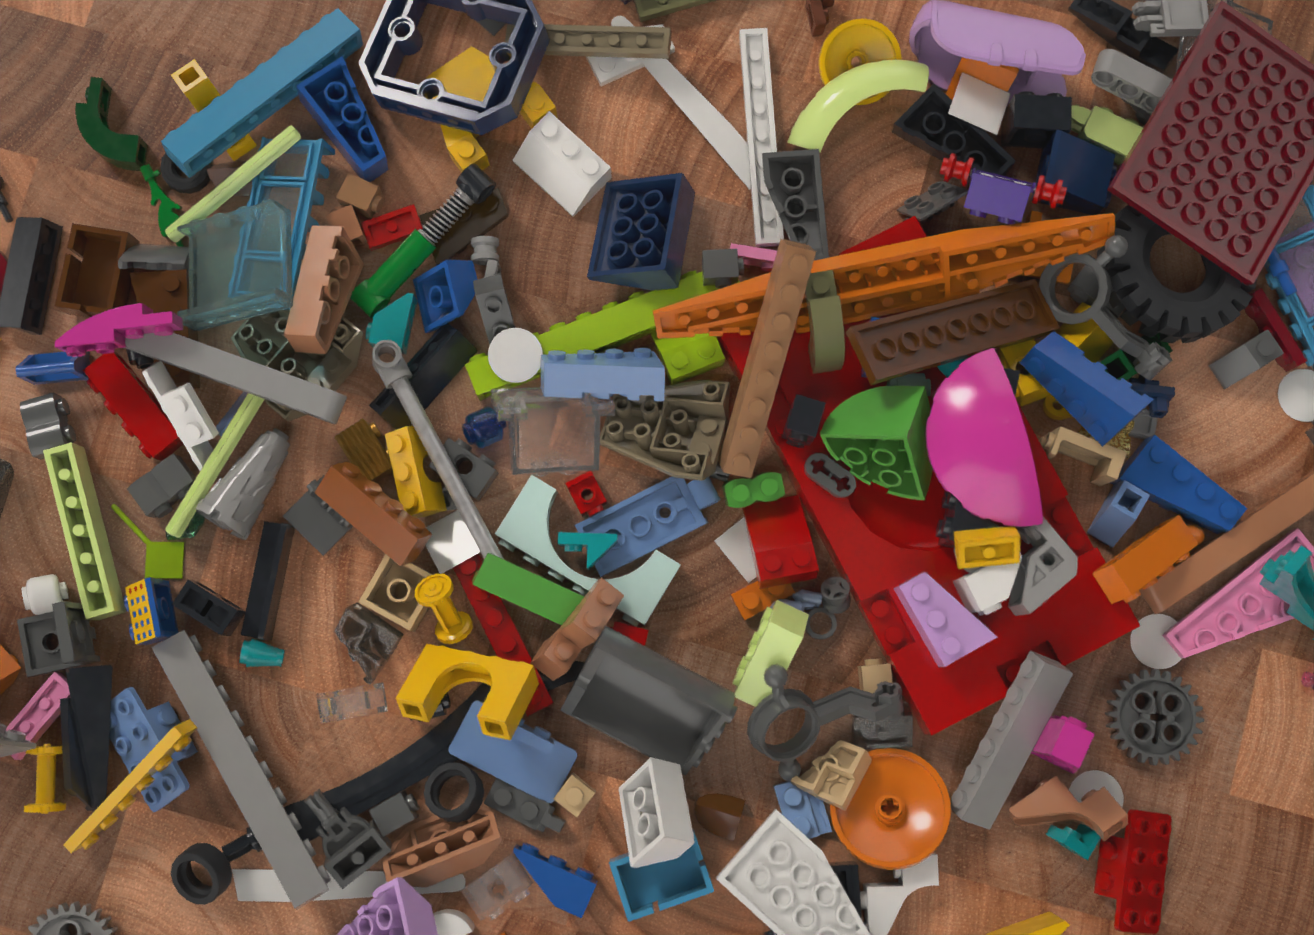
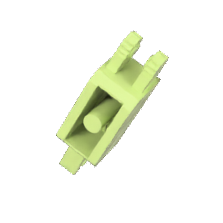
M1072 105L1071 130L1078 133L1077 138L1115 154L1114 163L1118 165L1123 164L1143 127L1135 120L1124 119L1115 115L1112 110L1106 107L1095 105L1092 110H1089L1083 106Z

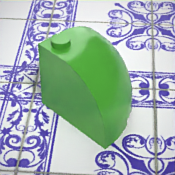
M925 386L877 387L858 393L836 407L826 419L820 432L823 443L836 461L841 459L851 468L849 473L868 485L874 482L888 488L887 493L925 501L933 471L926 446V422L930 416L931 407Z

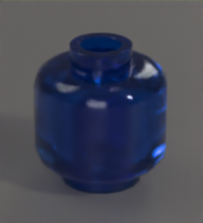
M488 406L466 415L465 423L462 424V431L470 445L474 444L478 448H484L503 439V429L507 427V424L501 412L496 413L494 409Z

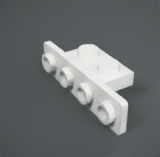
M158 361L145 369L142 374L146 379L147 385L158 399L163 412L168 416L175 428L177 436L182 440L191 455L192 461L201 471L213 451L208 440L216 437L219 432L190 382L177 387L163 362Z

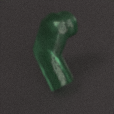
M196 511L182 536L177 538L166 532L167 540L195 537L204 525L205 517Z

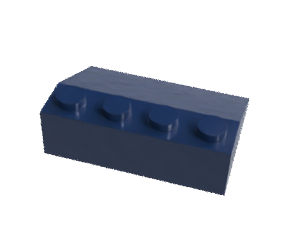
M683 173L606 182L587 273L589 280L647 290L679 287L695 191Z

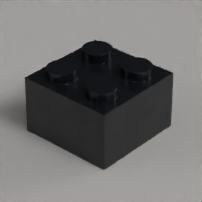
M1029 91L1014 94L1003 115L1001 146L1042 149L1056 129L1069 133L1071 131L1072 97H1063L1060 93H1050L1046 96L1034 95L1033 92Z

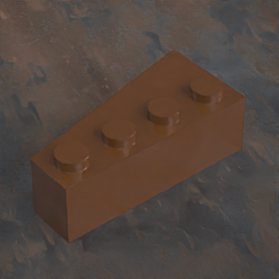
M187 269L129 273L138 303L148 306L153 310V313L174 312L183 319V330H176L173 333L198 341L197 278ZM163 362L177 387L190 382L193 389L200 388L199 375Z

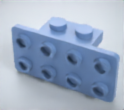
M133 687L124 689L111 700L109 735L115 750L120 755L130 774L174 726L181 723L169 701L147 710ZM192 741L180 752L175 751L171 756L173 759L171 764L161 772L157 771L152 776L155 779L153 783L141 792L151 811L157 812L189 789V782L179 767L178 762L198 752Z
M479 700L474 701L449 746V753L538 799H542L549 804L554 802L553 798L561 789L577 758V752L551 738V733L539 726L532 728L524 724L525 720L523 718L511 741L483 735L477 718L483 702Z

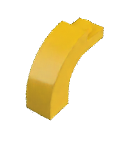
M195 59L171 74L198 113L207 107L214 98L221 96ZM248 133L226 151L232 160L236 161L255 148L257 144Z

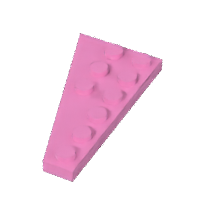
M1298 528L1292 529L1162 636L1180 658H1186L1231 640H1236L1256 631H1261L1294 619V617L1286 612L1290 605L1259 584L1263 578V575L1259 572L1269 559L1276 561L1281 554L1285 556L1289 550L1295 553L1301 545L1312 552L1311 564L1314 571L1313 545Z

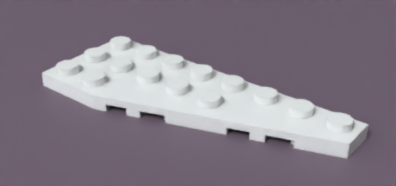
M776 808L716 877L724 887L777 935H870L822 850Z

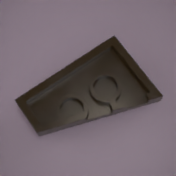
M499 188L494 189L484 202L480 204L474 202L472 206H468L469 209H464L465 213H461L462 217L458 216V220H454L455 224H450L451 228H447L448 232L444 231V235H440L441 239H437L438 243L434 242L436 249L432 254L436 265L451 259L457 253L460 254L467 249L473 237L484 236L509 217ZM436 210L419 215L422 225L426 226V221L430 222L429 218L433 219V214H437Z

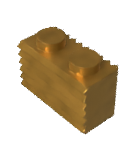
M362 418L334 437L349 461L360 469V473L370 481L377 483L393 473L387 446L384 447L379 440L383 435L374 422L369 424Z

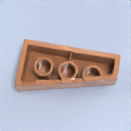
M312 225L284 332L285 337L295 352L327 354L364 266L343 226Z

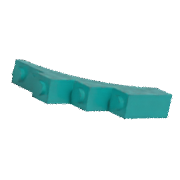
M1301 545L1295 553L1289 550L1285 556L1281 554L1276 561L1269 559L1259 572L1263 575L1259 584L1288 603L1290 607L1286 612L1314 631V571L1311 564L1312 552Z

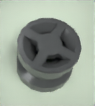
M841 577L826 579L821 585L823 608L833 614L845 612L851 604L848 582Z

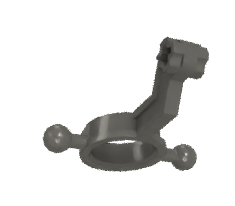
M1113 235L1105 242L1104 251L1096 259L1090 254L1078 255V253H1074L1064 257L1065 261L1053 266L1049 263L1041 274L1039 288L1057 321L1067 324H1078L1093 319L1119 349L1136 357L1132 362L1134 368L1147 380L1153 379L1172 361L1170 353L1164 347L1160 346L1157 342H1153L1150 345L1145 339L1128 331L1106 307L1110 299L1112 285L1110 275L1105 267L1113 258H1120L1128 251V242L1123 236ZM1073 263H1082L1091 268L1098 279L1099 290L1092 306L1084 312L1076 314L1068 312L1061 307L1056 299L1055 284L1058 275L1064 268Z
M778 664L771 665L764 673V680L772 688V694L764 698L753 710L748 721L747 736L751 745L756 750L774 761H781L778 766L780 777L791 781L792 778L799 777L801 773V766L796 758L806 753L815 743L820 732V726L848 714L875 722L884 719L898 720L901 718V712L904 711L902 688L897 682L889 683L887 681L877 684V690L874 693L849 686L812 702L811 698L801 690L784 689V685L788 680L786 669ZM804 708L805 721L800 731L792 739L778 745L765 743L767 730L779 715L787 710Z

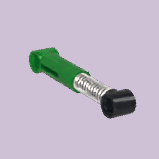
M471 164L459 175L456 181L458 187L453 192L454 196L450 195L451 199H447V203H443L444 207L440 206L441 210H436L437 214H433V219L429 218L430 222L426 221L427 225H422L423 229H414L377 271L353 290L350 299L370 318H373L374 314L388 306L390 298L436 249L434 242L438 243L437 239H441L440 235H444V231L448 232L447 228H451L450 224H455L454 220H458V216L462 217L461 213H465L464 209H469L468 206H472L474 202L476 204L484 202L492 194L496 183L476 164Z

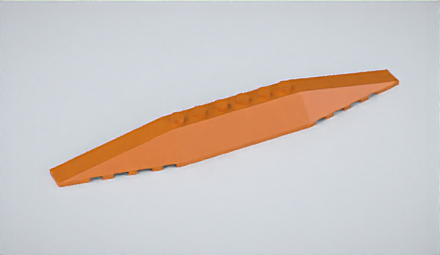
M1114 213L962 229L815 260L810 273L833 270L837 296H840L843 324L974 295L980 293L979 290L992 285L999 287L1007 284L1008 279L1021 274L1027 276L1035 273L1034 269L1050 263L1053 266L1065 261L1064 257L1074 253L1081 255L1102 247L1108 238L1115 235ZM771 272L653 310L657 338L695 337V334L707 333L709 336H723V333L739 332L740 335H750L751 332H755ZM805 293L794 328L797 333L810 331Z

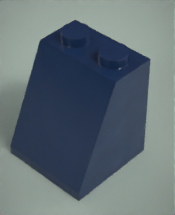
M1056 129L1042 148L1035 186H1037L1040 175H1044L1045 181L1051 184H1055L1059 179L1063 180L1062 186L1067 187L1063 204L1056 203V207L1089 215H1098L1110 203L1111 192L1107 189L1117 171V165H1113L1115 154ZM1040 199V201L1038 202V203L1050 205L1049 201H1045V200H1041V199Z

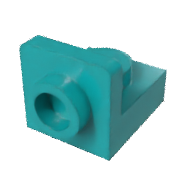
M1082 823L1079 824L1076 831L1068 826H1065L1062 830L1051 824L1046 833L1047 836L1086 860L1089 859L1101 838L1094 830Z

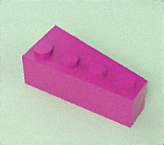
M1053 715L1049 718L1031 754L1074 774L1080 768L1095 734L1086 730L1087 724L1076 718Z

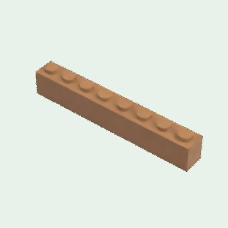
M780 239L718 461L723 473L747 478L752 477L816 255V251L810 245Z

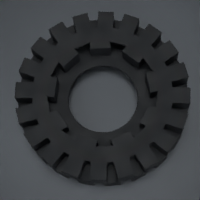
M1130 205L1125 206L1115 214V235H1121L1127 240L1128 251L1120 258H1113L1106 265V270L1110 275L1111 285L1114 289L1111 292L1109 303L1112 308L1121 304L1126 307L1125 311L1119 316L1129 326L1137 321L1142 322L1138 332L1149 338L1160 333L1161 342L1175 343L1181 339L1182 343H1188L1207 337L1230 324L1241 315L1240 311L1247 308L1253 297L1248 292L1256 288L1257 279L1254 284L1247 286L1200 254L1206 269V275L1202 284L1196 290L1187 293L1169 290L1156 279L1152 272L1150 251L1153 244L1160 237L1170 235L1171 233ZM1105 245L1097 251V257L1104 251Z

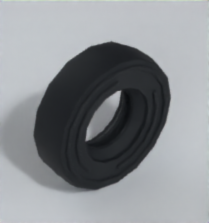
M165 152L161 159L160 169L163 179L172 189L180 193L191 194L202 190L208 185L210 178L206 168L213 165L210 162L191 178H183L177 174V165Z

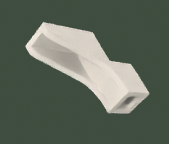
M933 853L926 860L912 867L893 870L894 878H898V882L863 883V891H860L861 910H864L863 923L870 935H888L904 900L910 893L926 886H939L938 855L936 853Z

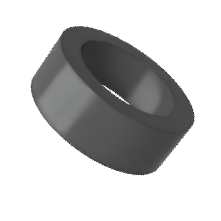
M823 607L815 608L808 612L809 616L805 630L809 636L822 640L834 634L837 628V620L833 613L827 612ZM818 612L827 614L831 619V628L823 635L814 633L810 627L811 617Z

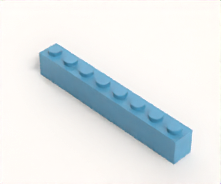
M338 8L332 13L326 14L321 18L320 22L309 30L303 31L296 40L288 46L282 47L268 61L259 64L255 71L244 79L238 80L231 89L223 95L214 98L207 107L199 113L193 114L179 128L170 131L161 140L167 156L191 178L298 96L296 85L341 56L345 60L362 47L363 41L360 29Z

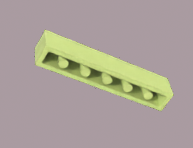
M71 442L44 450L43 453L85 619L102 620L125 613L126 608L85 448Z

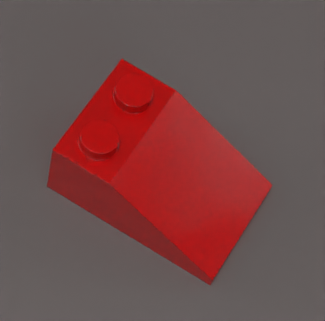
M798 495L769 502L753 503L742 507L759 589L817 578L819 572L817 559Z

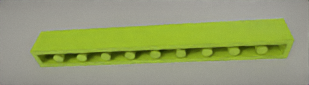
M694 270L681 276L678 288L653 290L648 293L639 291L628 297L629 300L620 304L617 301L608 303L602 307V311L594 314L592 312H585L578 315L574 322L569 324L560 322L552 325L549 328L550 331L539 335L538 332L532 334L540 342L543 355H548L549 351L554 350L564 351L566 354H577L578 350L585 349L592 350L594 353H603L607 349L619 347L655 332L653 310L718 289L715 288V285L703 286L702 272L697 273ZM485 353L471 357L469 359L470 362L465 364L480 401L541 377L540 367L532 378L524 382L513 383L505 381L493 372L489 364L488 355L486 356Z

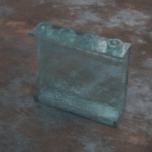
M269 199L263 200L257 205L242 206L235 211L216 213L213 217L203 220H192L188 224L177 226V231L189 237V309L177 312V315L183 319V326L194 331H200L293 307L291 211L279 204L276 200Z

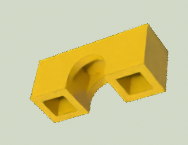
M405 426L386 433L385 439L398 498L404 510L415 518L427 517L447 510L441 482L431 481L424 472L423 459L429 455L413 426Z

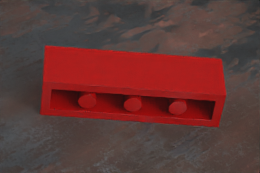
M119 353L102 354L83 369L89 377L86 380L87 384L95 393L101 392L106 399L103 402L106 408L113 415L118 414L124 421L121 423L122 428L131 437L136 436L141 442L138 447L147 458L151 459L153 457L163 461L183 445L168 416L163 412L160 403Z

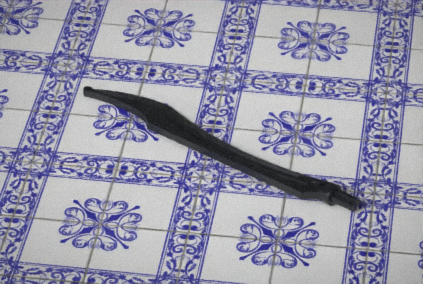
M574 661L568 672L554 681L538 670L547 690L550 691L575 681L585 662ZM482 683L445 720L399 754L363 775L322 794L334 809L340 812V809L345 806L351 815L357 816L430 776L439 766L459 760V758L449 753V746L471 704L476 700L484 703L491 686ZM304 800L284 807L288 815L293 812L302 828L297 832L302 841L307 838L311 841L320 836L316 829L321 825V821L310 807L305 804ZM250 826L246 828V834L221 847L229 863L254 849L258 852L262 851Z

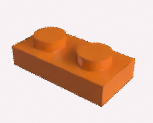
M757 580L730 596L745 621L770 607L776 599H786L792 596L795 591L791 584L759 589Z

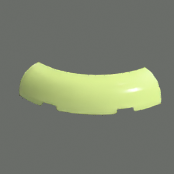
M883 60L866 63L840 74L820 89L805 110L801 112L792 128L787 143L810 150L819 149L821 153L825 140L834 125L849 109L860 101L872 95L890 90L906 89L925 93L929 78L928 66L908 60Z

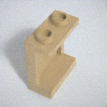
M1061 426L1049 432L1045 437L1042 436L1039 440L1049 459L1056 456L1057 452L1095 466L1090 483L1098 486H1103L1118 479L1127 452L1107 444L1102 447L1095 439Z

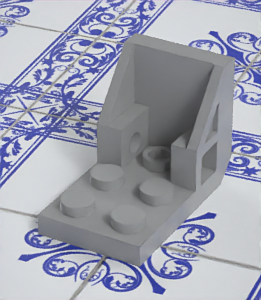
M1044 517L1043 524L1017 527L1020 538L1026 544L1031 543L1033 547L1022 555L1010 592L1008 607L1015 616L1031 614L1077 575L1078 557Z

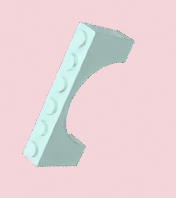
M531 475L495 533L496 536L501 538L498 544L512 552L515 548L525 553L523 559L536 567L540 563L550 568L548 571L549 575L563 582L564 578H567L575 583L572 588L585 596L599 579L586 577L573 571L557 555L550 538L549 518L558 492L552 486ZM655 550L652 556L635 571L618 578L604 579L624 595L616 608L624 613L622 619L635 627L639 623L645 626L681 564Z

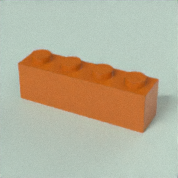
M1179 514L1156 525L1092 574L1111 604L1120 600L1128 603L1141 595L1139 591L1141 588L1144 590L1158 582L1156 578L1158 575L1161 577L1174 570V563L1178 564L1191 556L1189 551L1197 546L1198 542Z

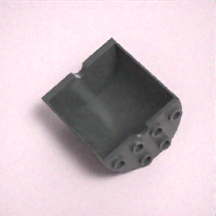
M605 626L590 651L560 711L650 758L680 764L681 772L686 776L692 766L695 768L699 766L704 752L708 753L715 738L719 739L726 722L730 723L737 707L734 706V692Z

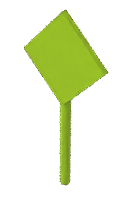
M112 504V510L146 544L145 578L183 579L185 542H151L116 504Z

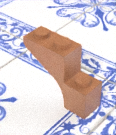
M601 577L562 626L544 641L530 664L534 665L535 668L552 681L567 673L580 651L597 640L624 595Z
M1057 775L1050 780L1046 778L1040 781L1035 786V791L1026 797L1025 795L1017 797L1008 809L1010 819L1017 826L1074 821L1090 827L1103 841L1128 825V814L1105 787L1098 791L1093 789L1087 792L1082 797V802L1079 803Z

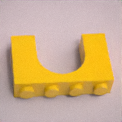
M426 644L396 696V701L403 717L430 722L442 698L450 689L470 681L486 683L491 686V689L477 715L483 735L511 741L539 683L534 665L526 662H516L502 659L498 656L491 657L476 654L472 651L451 649L444 645Z

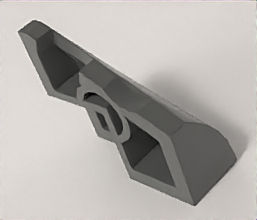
M136 244L122 254L118 260V268L195 270V247Z

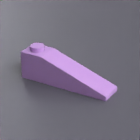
M397 877L379 886L372 893L373 898L371 901L358 909V916L351 924H346L337 934L438 935L431 904L402 877Z

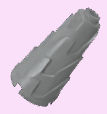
M276 428L272 432L267 430L264 434H261L242 458L239 457L223 478L220 477L208 494L199 501L195 510L223 530L231 531L232 529L230 534L246 540L265 505L263 502L276 481L275 476L288 454L287 450L290 444L287 440L289 436Z

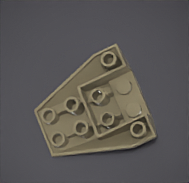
M256 308L231 337L242 358L336 391L357 366L363 332L342 316L327 354L295 352L284 335L290 310ZM265 399L267 405L288 422L307 415Z
M696 380L665 386L664 402L654 401V396L640 395L639 401L627 400V397L619 394L613 395L598 442L608 449L672 477L703 481L716 471L727 432L730 383Z

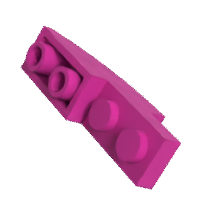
M143 303L125 305L107 310L82 321L55 341V347L72 357L85 356L86 351H96L102 354L114 353L115 348L126 347L125 338L140 339L144 337V334L154 333L157 336L172 335L173 331L183 330V319L172 311L153 313V310Z

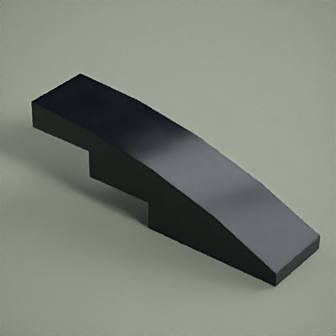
M1074 0L1069 7V11L1112 46L1162 74L1177 55L1178 48L1157 37H1150V31L1135 30L1133 23L1135 19L1131 18L1133 11L1112 0Z

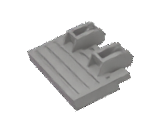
M1146 0L1145 2L1135 3L1132 6L1133 16H1138L1133 21L1135 30L1150 31V37L1198 36L1209 18L1207 0Z

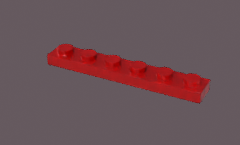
M479 553L453 567L496 655L502 659L516 662L523 661L530 664L532 658L501 597L472 584L476 571H479L483 563ZM535 667L539 685L525 711L527 717L554 704Z

